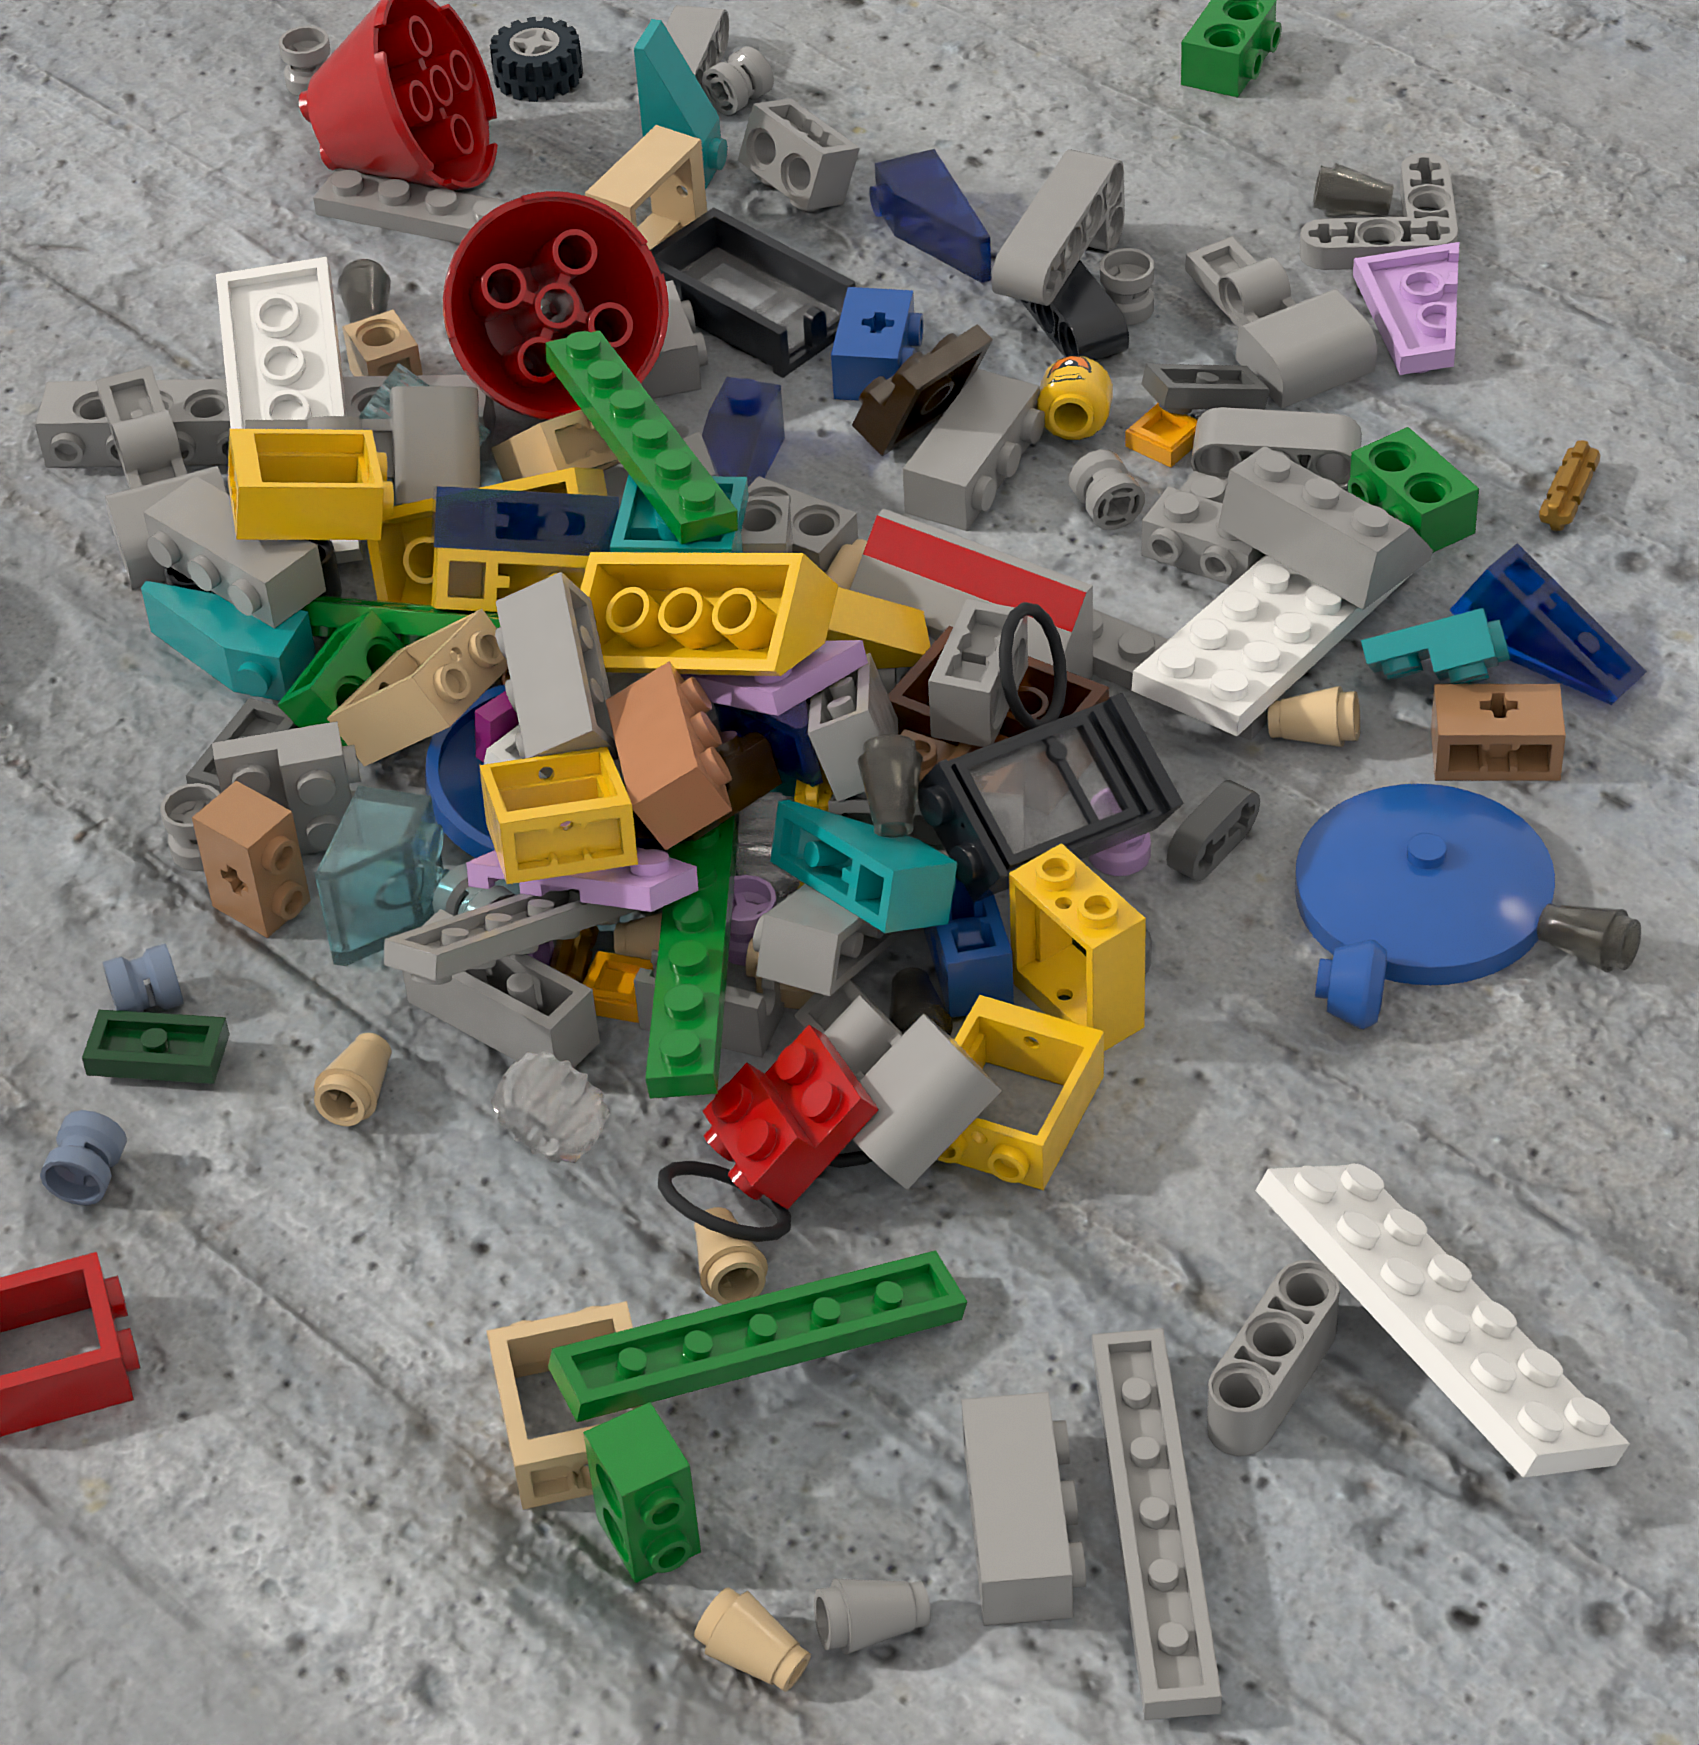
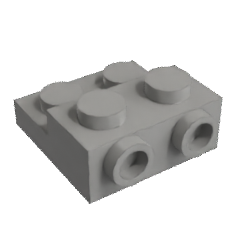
M1194 471L1180 490L1168 486L1142 519V556L1227 585H1232L1266 554L1218 528L1227 481L1215 476Z
M337 721L212 743L221 793L235 781H238L291 810L301 855L360 845L358 828L370 826L363 790L351 791L350 783L361 782L355 745L342 747Z

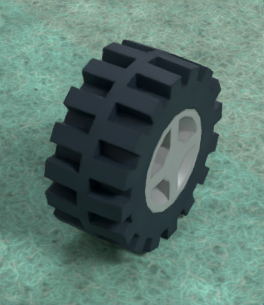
M529 17L527 22L524 23L516 20L511 22V28L503 26L498 30V35H493L491 38L490 54L495 85L506 96L512 93L513 99L521 101L523 97H528L529 102H538V97H545L546 101L555 99L554 94L559 93L563 96L569 93V87L576 88L579 84V78L583 77L579 34H577L573 26L567 27V22L559 20L556 23L553 22L551 17H544L542 21H536V17Z

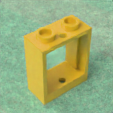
M229 429L228 486L236 540H381L383 517L393 516L394 491L392 481H387L386 453L376 451L372 430Z
M608 747L479 765L486 825L506 884L638 865L632 803ZM543 767L553 769L552 775L548 778L540 777L539 771ZM571 821L567 826H560L563 822Z
M1062 843L1010 872V940L1013 954V984L1045 1014L1104 1031V1051L1145 1027L1146 918ZM1072 938L1086 950V956L1072 944ZM1067 995L1071 998L1069 1000H1060L1058 997Z
M979 995L954 1039L981 1069H983L987 1062L1064 1085L1037 1136L976 1118L937 1160L945 1163H957L995 1175L1006 1182L1021 1183L1044 1191L1104 1077V1031Z

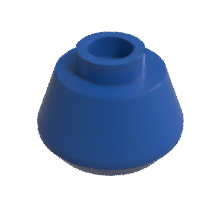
M1367 940L1335 947L1333 960L1320 958L1315 998L1328 999L1326 1012L1362 1030L1378 1023L1387 967V950L1376 940Z

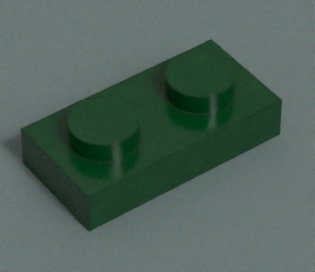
M98 1009L82 1061L87 1076L215 1084L230 1033L226 1017Z

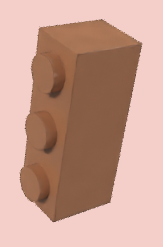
M669 661L605 700L632 809L665 850L732 811L725 786L726 783L732 780V777L724 760L715 749L722 745L719 733L706 715L707 712L712 710V705L704 689L694 677L684 680Z

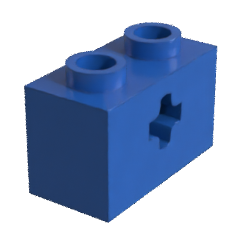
M847 288L831 352L834 399L859 401L860 394L873 380L880 376H884L886 379L892 377L902 364L916 353L913 346L921 347L924 318L923 313H914L913 290Z
M955 877V890L952 895L948 924L923 928L949 1018L968 1015L979 995L1014 1005L1013 954L995 895L973 902L964 884Z

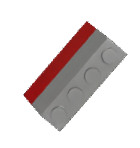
M884 508L877 514L850 590L923 610L930 646L948 626L954 627L966 599L1014 608L1023 602L1038 604L1052 618L1061 637L1066 658V670L1087 679L1093 677V585ZM1027 616L1028 656L1053 665L1049 642L1041 625L1032 616Z

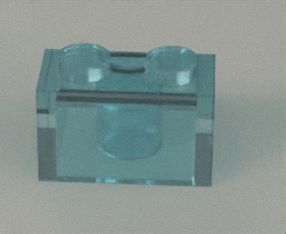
M358 785L315 874L333 965L348 966L384 950L386 938L422 927L434 915L435 912L432 904L434 892L440 881L450 870L443 867L441 851L444 832L442 825L436 824L431 796Z

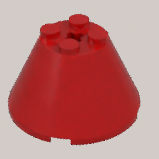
M380 0L310 79L308 90L301 92L299 95L300 111L303 117L308 122H311L320 144L322 161L332 171L340 168L356 170L360 173L389 179H402L406 182L451 190H466L483 183L494 166L498 145L496 143L489 144V121L497 118L491 83L482 57L470 32L450 4L440 7L434 0Z
M563 191L531 193L506 202L490 211L468 231L460 242L448 267L444 283L443 316L449 343L462 369L483 393L505 408L531 418L550 420L580 410L581 408L547 364L546 342L567 338L575 332H594L600 330L641 384L659 357L664 344L669 318V299L664 274L660 273L655 258L646 245L648 241L621 213L598 200L576 193Z

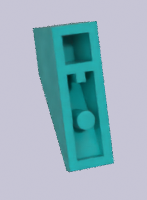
M651 19L634 47L642 135L644 137L655 125L701 139L706 190L716 171L723 169L727 159L728 146L726 139L721 138L719 115L662 20Z
M145 581L141 587L151 632L233 692L280 701L316 656L307 611L299 610L274 629L252 615L247 616L241 613L234 604L217 594L151 581Z
M791 800L778 801L770 857L771 863L884 933L948 924L952 895L955 890L956 861L919 839Z

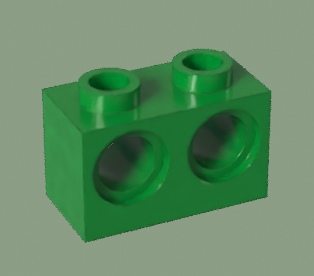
M1211 0L1181 41V85L1238 98L1251 79H1257L1263 60L1268 53H1274L1279 45L1282 26L1280 22H1276L1277 0Z
M1409 427L1351 452L1348 492L1373 506L1384 509L1390 516L1412 527L1433 550L1432 553L1475 534L1479 488Z
M371 610L339 626L277 706L298 728L330 723L327 718L396 651L406 646ZM340 736V738H341V743H342V747H343V746H348V745L346 744V742H345V741L342 739V737Z
M646 1403L584 1431L583 1435L597 1520L634 1582L637 1583L656 1573L671 1572L683 1565L689 1558L701 1553L690 1464L652 1403Z

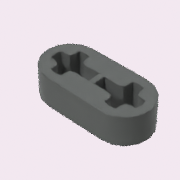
M1232 780L1222 782L1176 830L1167 851V865L1171 869L1196 881L1205 879L1251 830L1259 812L1260 795Z

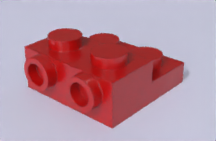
M809 1024L793 1043L780 1053L778 1059L765 1073L746 1062L733 1078L718 1090L714 1099L702 1111L711 1124V1127L703 1136L719 1155L730 1162L735 1161L736 1164L728 1172V1176L742 1192L756 1201L765 1195L788 1210L879 1109L829 1038Z

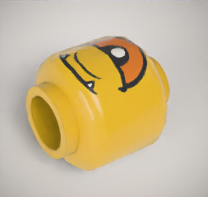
M1068 356L1053 363L1046 370L1041 380L1040 393L1037 399V409L1045 412L1044 427L1053 435L1065 440L1086 439L1100 431L1109 417L1113 398V384L1108 372L1098 362L1084 356Z

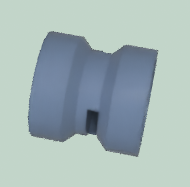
M166 943L146 949L143 956L129 961L121 956L102 962L116 1010L143 1012L144 1009L154 1006L166 1010L184 1004ZM148 979L149 984L144 985L143 980Z
M74 1111L65 1116L56 1137L58 1147L49 1152L42 1167L40 1178L46 1189L59 1199L71 1204L92 1205L103 1199L112 1177L110 1168L118 1164L126 1146L127 1138L119 1124L108 1116L94 1111Z

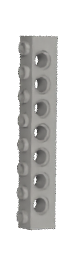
M468 375L343 377L347 416L360 419H390V391L393 387L466 386L478 388ZM226 379L156 380L165 409L169 411L174 424L184 465H228L229 429H231ZM96 381L47 382L35 422L46 468L122 467L98 394ZM478 388L480 461H489L496 421L494 401Z

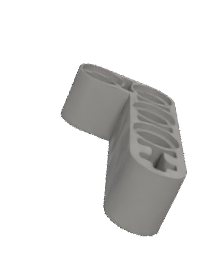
M1068 149L1064 153L996 257L991 279L992 290L995 294L1045 306L1050 305L1087 247L1109 252L1116 248L1122 234L1125 216L1124 165L1121 160Z

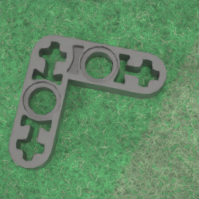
M1418 153L1408 156L1402 162L1400 196L1403 217L1317 219L1306 223L1300 233L1299 256L1301 261L1314 269H1353L1354 258L1457 242L1458 225L1450 168L1447 161L1441 156L1432 153ZM1421 179L1428 180L1429 184L1421 185ZM1419 208H1435L1438 210L1424 211ZM1383 241L1389 244L1376 245L1368 242Z

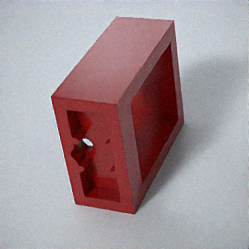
M97 1252L0 1277V1333L92 1308L100 1343V1349L1 1375L0 1437L134 1400L128 1372L141 1369L131 1328L118 1331L115 1320L128 1316V1311L118 1275L105 1279Z

